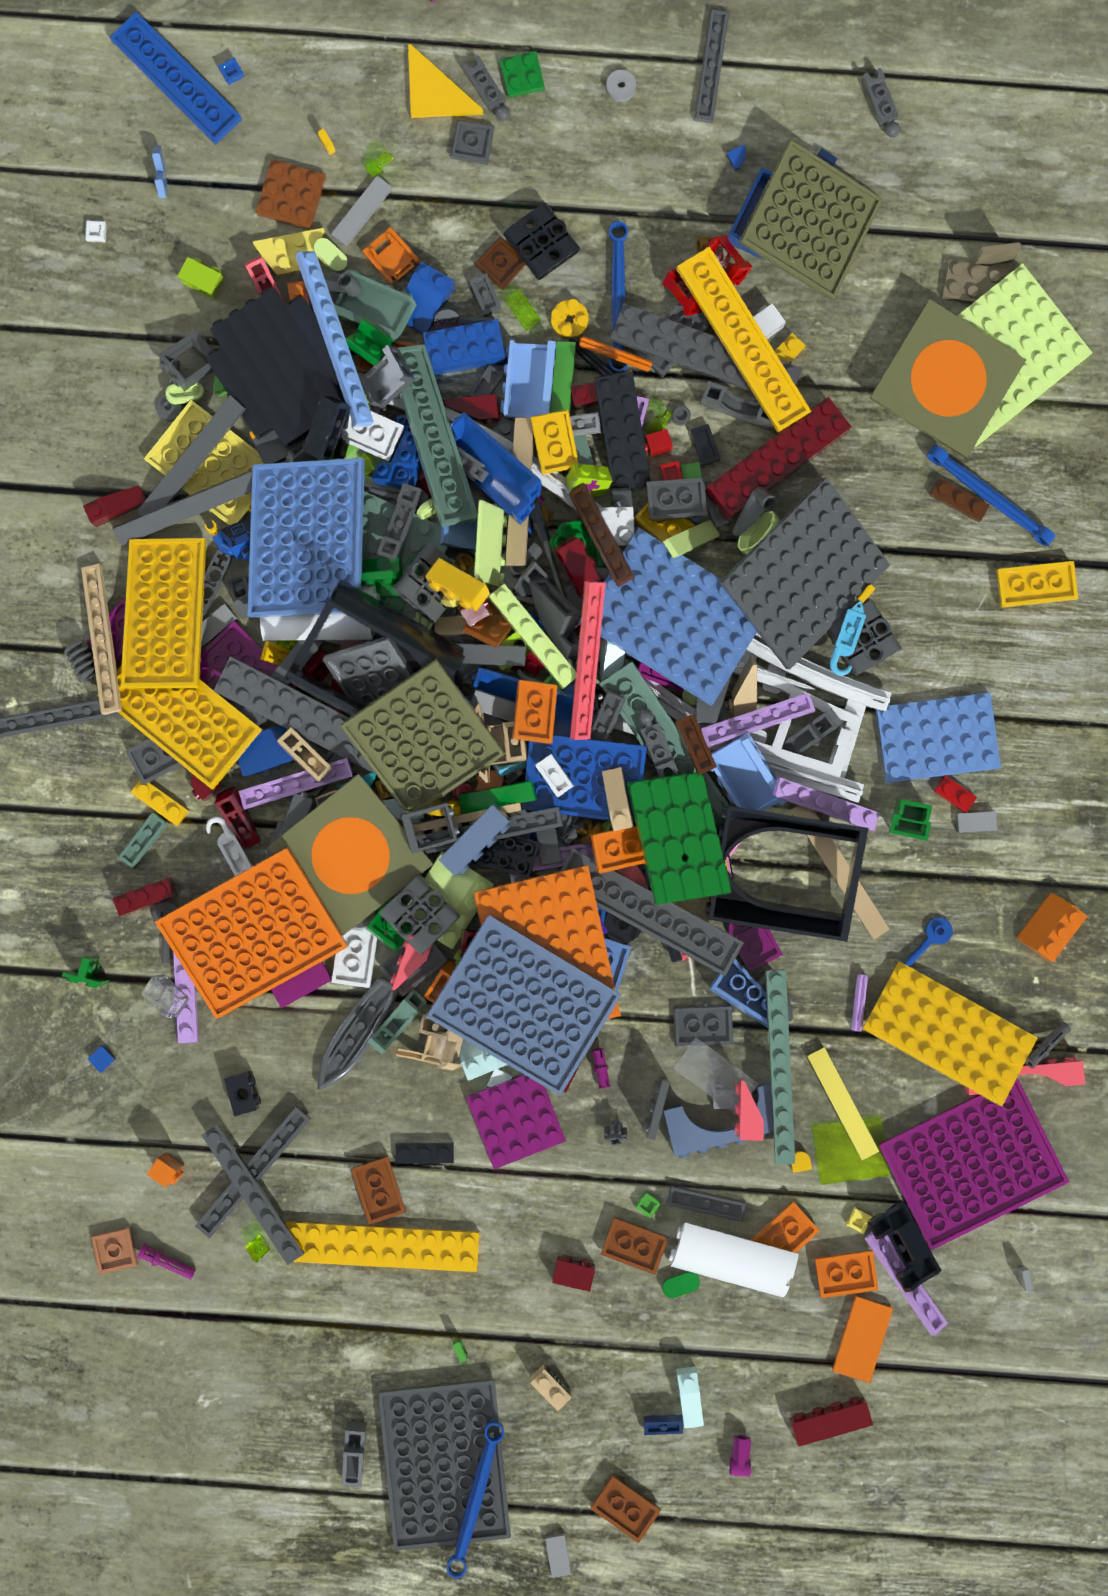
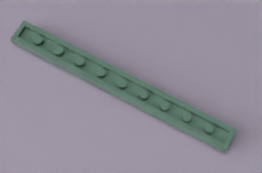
M765 970L774 1159L776 1165L795 1164L786 970Z

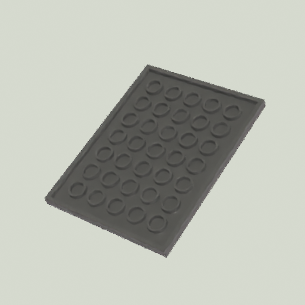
M825 477L719 583L783 666L790 670L854 604L868 585H872L890 564L831 482Z
M495 1378L379 1391L394 1551L457 1544L474 1477L487 1440L485 1437V1426L491 1420H499ZM492 1425L487 1429V1433L491 1437H498L500 1435V1427L497 1425ZM501 1441L496 1445L487 1486L470 1543L511 1538Z

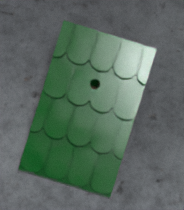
M697 772L626 782L654 903L660 905L731 893L727 869L723 860L703 775L698 776Z

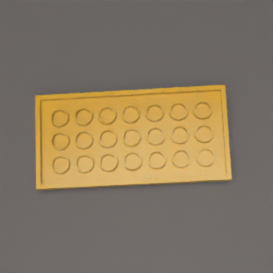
M205 538L129 539L121 671L122 688H199L206 559Z
M122 665L117 670L122 711L118 713L212 790L262 731L260 727L200 679L199 688H122Z
M900 961L895 966L862 1028L999 1106H1003L1027 1060L1026 1058H1028L1037 1040L1036 1036Z

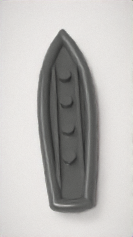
M378 977L332 1036L320 1064L318 1090H322L343 1078L360 1061L369 1048L368 1040L382 1026L399 993L397 989L392 990L393 985L390 984V980Z

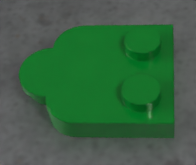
M582 520L566 522L558 526L557 534L550 541L553 551L554 547L573 536L582 539L586 546L585 552L587 556L590 555L592 558H597L595 544Z

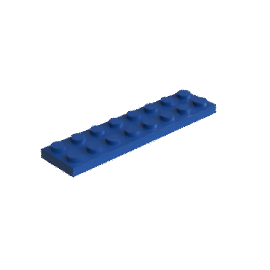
M137 12L128 18L109 37L111 42L215 145L242 120V117Z

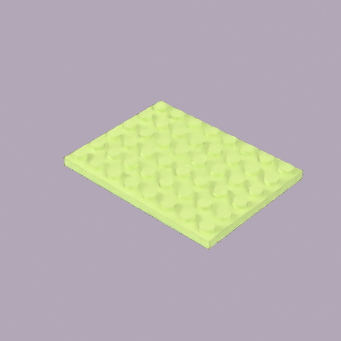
M1023 263L958 315L959 318L1026 359L974 448L1092 354V351Z

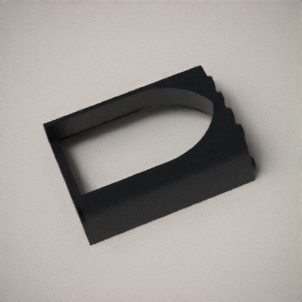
M340 578L284 677V680L350 716H353L365 707L299 671L301 664L333 608L405 648L417 660L421 668L437 658L453 681L455 680L454 676L457 667L461 666L465 659L463 655L464 648Z
M733 806L723 808L721 814L722 824L718 823L717 835L724 862L732 849L741 841L766 831H786L855 842L842 913L784 905L757 899L744 892L733 881L727 870L731 893L709 896V902H706L705 914H708V919L848 942L869 828Z

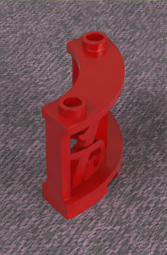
M727 235L715 236L706 248H711L732 284L738 286L753 266L749 261L746 262L728 240ZM722 248H724L727 251V256L725 257L724 261V254L722 252ZM731 258L735 261V264L729 262ZM677 269L670 270L662 284L664 287L669 288L683 306V313L686 316H691L702 312L685 282H682L683 279Z

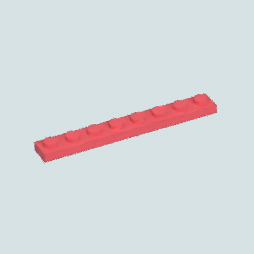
M585 581L570 739L574 740L590 739L605 593L604 582Z

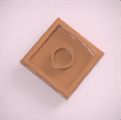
M130 1226L91 1236L99 1275L138 1265Z

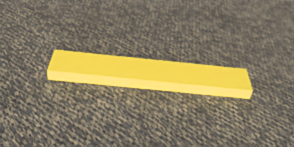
M825 1047L807 1055L860 1159L864 1160L879 1152Z

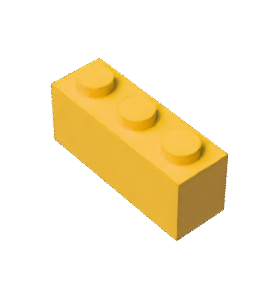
M440 558L425 576L431 589L436 592L440 590L449 600H457L467 610L471 608L477 612L490 594L486 584Z

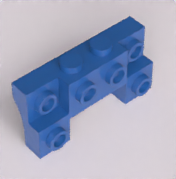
M397 415L395 422L404 425L400 436L401 440L391 463L378 462L372 476L376 485L391 486L401 489L403 483L415 486L422 465L406 415Z

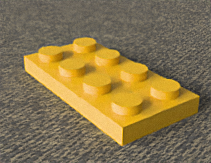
M1074 561L996 570L1001 608L1078 599Z

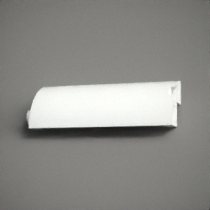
M375 585L361 586L362 591L380 600V595L377 593ZM330 614L316 640H372L376 631L345 614ZM319 615L260 617L262 639L306 640Z
M684 1223L682 1227L678 1228L676 1238L679 1239V1242L675 1249H671L669 1260L672 1261L671 1267L784 1297L790 1287V1279H793L799 1254Z

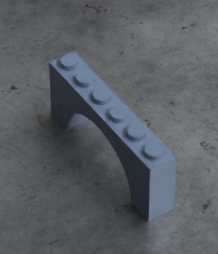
M771 1081L756 1085L757 1095L755 1104L764 1120V1137L767 1133H773ZM682 1104L663 1108L673 1153L675 1156H679V1158L688 1157L691 1152L695 1151L704 1153L709 1151V1148L715 1146L717 1149L728 1146L727 1143L735 1142V1144L746 1142V1140H739L738 1135H735V1125L725 1129H708L694 1123L684 1112Z

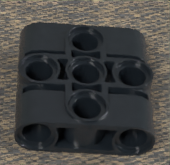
M546 202L511 225L503 233L504 237L517 252L519 261L526 264L538 281L575 256L581 249L566 230L565 222L557 218ZM526 224H532L535 228L530 229ZM557 228L561 233L557 234L552 229ZM538 239L545 240L546 244H540ZM527 249L531 254L526 255L523 253V250ZM554 254L558 259H551L549 255Z

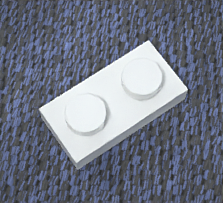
M550 754L535 765L557 797L574 786L553 754Z

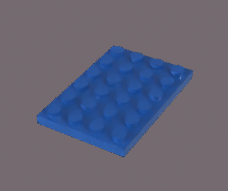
M554 734L551 744L529 741L525 781H533L537 799L524 802L522 809L540 811L560 807V812L564 815L611 820L602 771L621 767L633 821L636 824L626 782L643 780L647 746L594 739L574 740L570 739V736ZM550 754H553L574 784L572 788L559 797L555 795L535 766Z

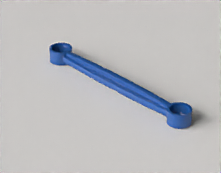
M621 221L614 222L609 229V238L613 242L612 333L623 303H625L624 241L627 239L628 227ZM616 227H620L625 231V235L622 238H616L612 235L611 231ZM613 342V347L624 351V345ZM610 358L609 368L614 373H621L627 370L628 364H625V367L622 369L614 368L612 365L614 359Z
M933 445L926 454L932 463L944 467L982 499L1033 534V538L1038 543L1048 547L1056 537L1049 528L1038 525L1004 496L994 491L988 484L949 458L948 453L941 447Z
M491 1420L485 1426V1437L487 1440L466 1505L455 1554L450 1556L447 1562V1572L452 1578H461L466 1573L467 1561L465 1556L484 1497L496 1445L504 1437V1425L499 1420ZM492 1425H497L501 1428L502 1432L498 1437H491L488 1435L487 1429ZM455 1560L461 1561L464 1564V1568L459 1572H455L450 1568L451 1562Z

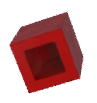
M668 429L645 435L646 453H649L650 458L672 451L673 445Z

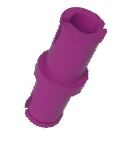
M604 1048L593 1049L592 1053L595 1064L593 1069L597 1075L598 1088L611 1087L607 1071L609 1066L606 1065Z

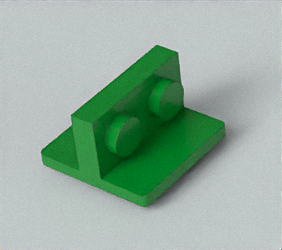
M365 318L361 320L358 330L346 338L348 347L373 366L385 356L382 349L387 345L392 346L394 341L393 338Z
M397 557L395 561L388 558L364 559L363 573L361 575L363 586L375 585L380 598L399 596L393 590V587L401 578L400 557Z
M96 956L82 957L79 972L67 971L62 973V977L67 978L66 981L72 983L86 982L85 986L91 988L102 987V985L109 983L108 979L95 976V974H98L101 966L99 962L100 957Z

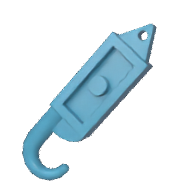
M862 601L846 611L830 659V668L837 675H846L852 669V666L849 665L847 669L840 670L837 667L839 656H850L855 650L866 618Z

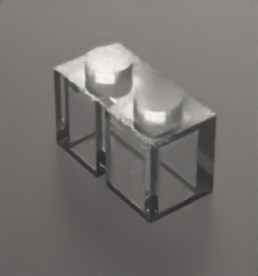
M164 974L152 976L141 993L146 998L147 1003L156 1006L155 1008L159 1010L160 1015L165 1018L178 1017L190 999Z

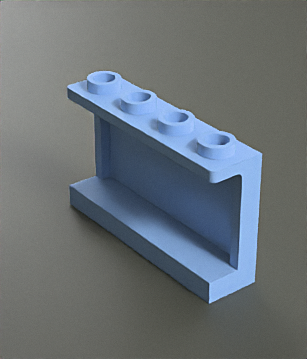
M510 339V346H506L508 364L504 366V375L507 378L506 382H503L502 387L505 399L501 401V412L504 413L506 419L530 418L550 413L556 341H548V345L520 344Z
M749 732L711 753L717 767L710 771H715L718 776L717 781L722 788L725 787L728 792L727 797L732 804L735 803L740 808L764 811L779 802L781 805L788 802L772 796L777 777Z

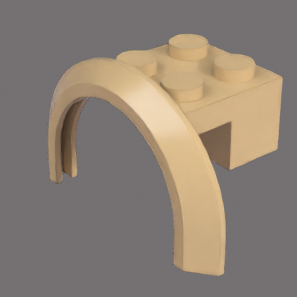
M478 704L475 712L485 724L482 706ZM514 721L486 726L505 751L504 756L490 765L527 761L526 741L512 739ZM490 765L479 771L480 777L486 783H490Z
M423 1014L418 1032L428 1035L424 1053L389 1046L394 1056L438 1065V1068L455 1070L462 1067V1064L458 1062L463 1038L427 1018V1014Z

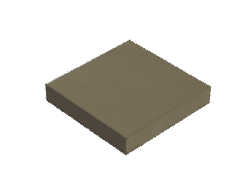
M1019 242L982 246L973 259V264L1011 263L1021 250V245Z

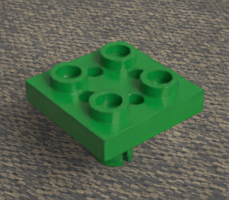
M390 898L384 903L366 927V930L397 952L405 942V939L399 936L398 932L387 921L384 922L382 920L383 917L379 914L392 901ZM409 924L401 926V930L404 933H409L412 930Z

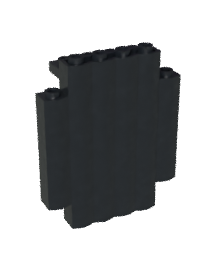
M267 288L261 292L259 298L248 300L242 309H234L228 314L229 317L224 320L219 319L212 324L213 327L210 330L222 349L212 350L206 360L228 395L234 396L247 408L243 412L242 417L254 436L259 440L274 430L284 447L288 449L308 436L321 395L335 397L344 403L346 402L339 390L341 387L318 320L305 298L296 297L289 302L290 305L287 307L275 288Z

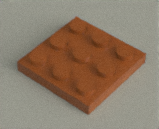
M271 159L256 209V215L311 230L325 184L326 174Z

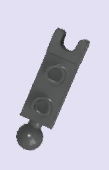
M476 55V66L471 68L467 63H464L462 66L463 72L476 89L488 110L491 112L496 109L495 115L497 119L506 121L510 116L509 108L502 105L506 102V99L485 68L481 58Z
M878 68L875 79L870 78L868 73H864L861 81L880 126L887 124L886 134L892 138L900 133V125L894 122L898 119L899 115L885 82L886 79L881 68Z
M648 709L640 711L638 719L646 726L641 728V733L659 777H664V768L670 767L673 773H678V766L659 721L656 723L652 722L654 718L652 711Z

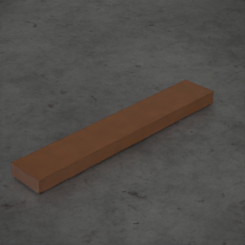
M585 483L570 492L569 496L614 582L620 587L633 579L635 575Z

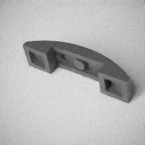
M403 483L395 510L385 536L381 540L377 555L396 560L412 523L422 489Z

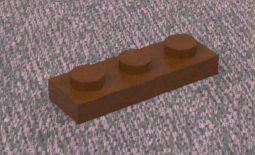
M942 478L937 480L929 495L978 523L981 522L990 506L988 503Z
M694 714L675 721L677 730L698 776L715 769L717 765Z

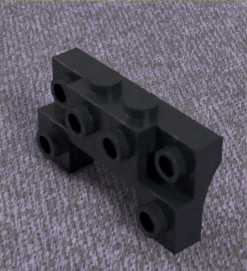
M904 1201L895 1203L886 1211L878 1213L866 1222L876 1240L888 1235L905 1268L895 1276L905 1293L915 1290L942 1271Z

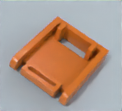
M391 227L362 251L367 260L392 286L395 285L392 278L398 282L415 268L412 261L417 265L421 262ZM387 239L391 244L377 255L374 249Z

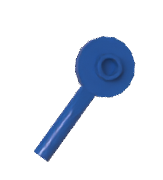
M944 918L930 920L926 925V940L903 963L910 967L932 943L945 944L948 942L953 933L949 921Z

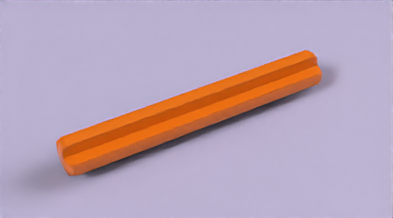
M582 336L579 346L644 371L648 372L652 366V361L594 339Z

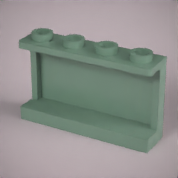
M348 269L347 272L355 277L362 288L355 297H350L346 293H340L334 304L338 319L358 328L361 320L365 318L393 338V344L396 345L417 306L413 296L406 291H397L390 284H381L374 277L367 278L358 270L351 271Z

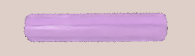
M858 974L856 979L851 1024L853 1031H862L868 982V976L865 974Z

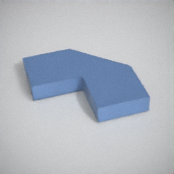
M159 145L154 146L152 152L156 169L155 184L158 197L166 198L168 191L166 167L162 148Z

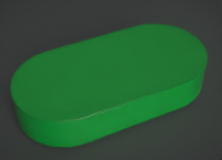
M687 1271L664 1280L662 1290L666 1297L676 1298L696 1291L700 1286V1279L696 1273Z

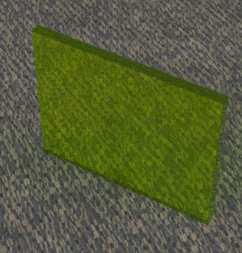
M882 1118L863 1120L879 1152L864 1160L860 1159L842 1123L813 1126L816 1147L815 1156L818 1162L821 1185L890 1176L889 1167L878 1146L879 1143L885 1141Z

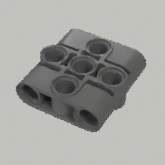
M427 542L414 561L406 566L404 574L395 584L393 590L425 619L435 624L448 606H445L441 601L443 592L440 590L436 592L431 589L425 576L439 558L459 570H463L435 545ZM416 566H418L420 570L418 575H416L414 572ZM418 594L422 595L420 603L417 601Z
M873 600L862 605L866 618L860 634H865L868 637V642L863 643L858 638L855 650L850 656L857 652H860V654L850 660L848 659L850 656L843 657L847 665L852 666L851 671L855 677L902 649L890 629L889 622L883 618ZM844 617L837 620L827 631L834 643H836ZM879 617V619L876 620V621H874L873 623H871V624H869V625L867 624L868 622L872 621L873 619ZM877 624H881L884 627L883 633L877 632ZM887 634L890 635L889 637L885 638L884 640L878 642V640L881 639L882 637H884L885 635H887ZM870 650H875L877 652V659H872L870 657Z
M420 874L379 913L398 932L399 936L404 938L420 955L461 916L443 898L442 894L436 891ZM429 890H431V891L420 901V899H421ZM408 896L411 898L412 903L404 905L401 899ZM437 897L440 903L433 906L429 903V898ZM444 904L446 905L436 915H434ZM422 910L426 916L423 919H418L415 916V912ZM402 916H404V917L397 923V925H395V923H396ZM409 924L412 930L409 933H404L401 930V926ZM429 925H438L439 932H430ZM419 929H421L411 940H409V938H410L416 931H418Z

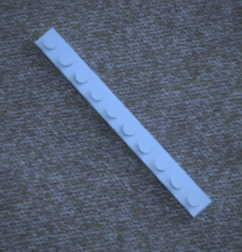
M298 251L295 257L345 402L351 406L350 416L354 427L371 426L374 420L316 252Z

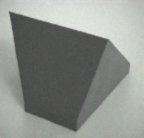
M533 561L520 576L511 593L514 596L533 597L530 582L546 578L554 587L556 585L539 565Z

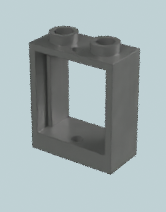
M195 330L161 353L159 366L164 373H168L172 377L173 383L177 387H181L185 392L213 372V369L206 360L209 357L208 354L213 349ZM193 347L207 364L185 379L170 362Z
M301 792L300 795L294 793L279 837L316 808L317 803L313 800V795Z
M446 802L400 814L412 854L457 841L456 836L459 835L457 824L452 823L453 809ZM442 809L450 836L417 844L410 818Z

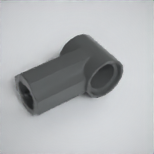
M328 272L323 275L329 291L346 293L350 297L357 296L361 291V284L349 272L342 274Z
M530 540L527 544L526 566H523L524 568L521 572H516L513 570L514 566H509L510 573L514 578L519 579L533 561L535 562L543 553V550L535 542Z

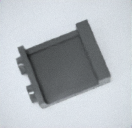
M390 345L382 349L385 356L366 374L357 373L362 388L367 395V401L371 405L381 408L389 404L415 380L400 350Z

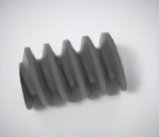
M84 639L72 643L64 650V654L68 655L67 660L73 662L71 668L76 669L74 674L79 676L78 682L80 683L96 679L95 667H92L94 659H88L92 656V653H85L89 646H82L86 641Z

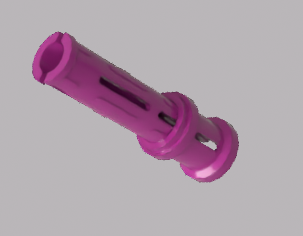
M145 1242L137 1256L138 1260H146L156 1267L159 1265L189 1280L192 1279L196 1268L164 1255L161 1249L151 1248Z

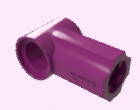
M734 1436L733 1453L729 1465L730 1476L750 1477L751 1438L748 1436Z

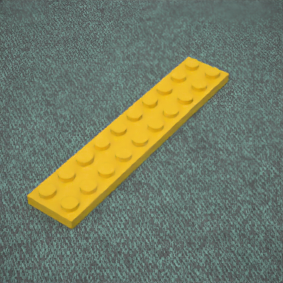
M706 248L676 267L678 273L776 431H782L811 412L810 408L711 248Z
M299 1221L286 1222V1225L305 1252L293 1262L477 1272L480 1231Z

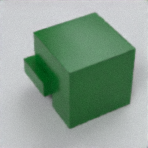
M903 799L897 800L888 833L928 841L932 805Z

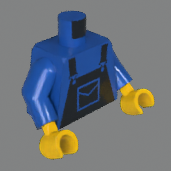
M248 504V510L251 512V505ZM251 516L219 530V534L217 532L218 527L213 520L211 521L214 528L208 529L205 524L206 531L214 536L212 538L221 552L229 556L234 555L237 560L244 558V560L249 561Z

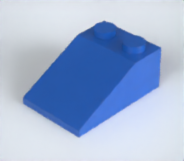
M420 262L405 290L413 296V300L417 304L407 325L422 334L429 332L434 324V316L439 310L443 309L455 289L454 280L427 264Z

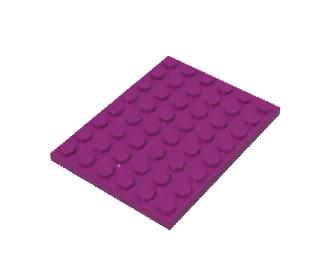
M1018 1077L1003 1106H999L978 1094L878 1144L931 1251L1070 1183Z

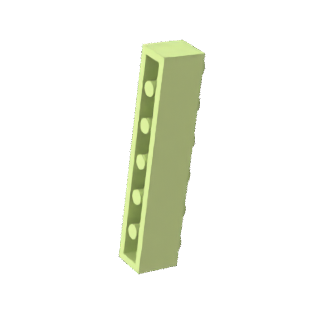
M503 584L489 596V600L563 689L576 679V671L507 586Z

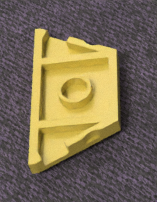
M320 228L253 241V245L277 277L297 274L300 268L295 255L298 251H313L315 242L325 236V229Z

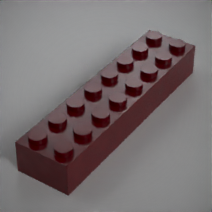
M827 397L812 408L809 414L785 428L709 484L705 492L724 518L729 521L742 512L754 489L763 487L769 492L847 434L852 426L832 400Z

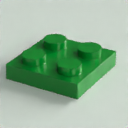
M536 51L500 59L508 98L545 90Z

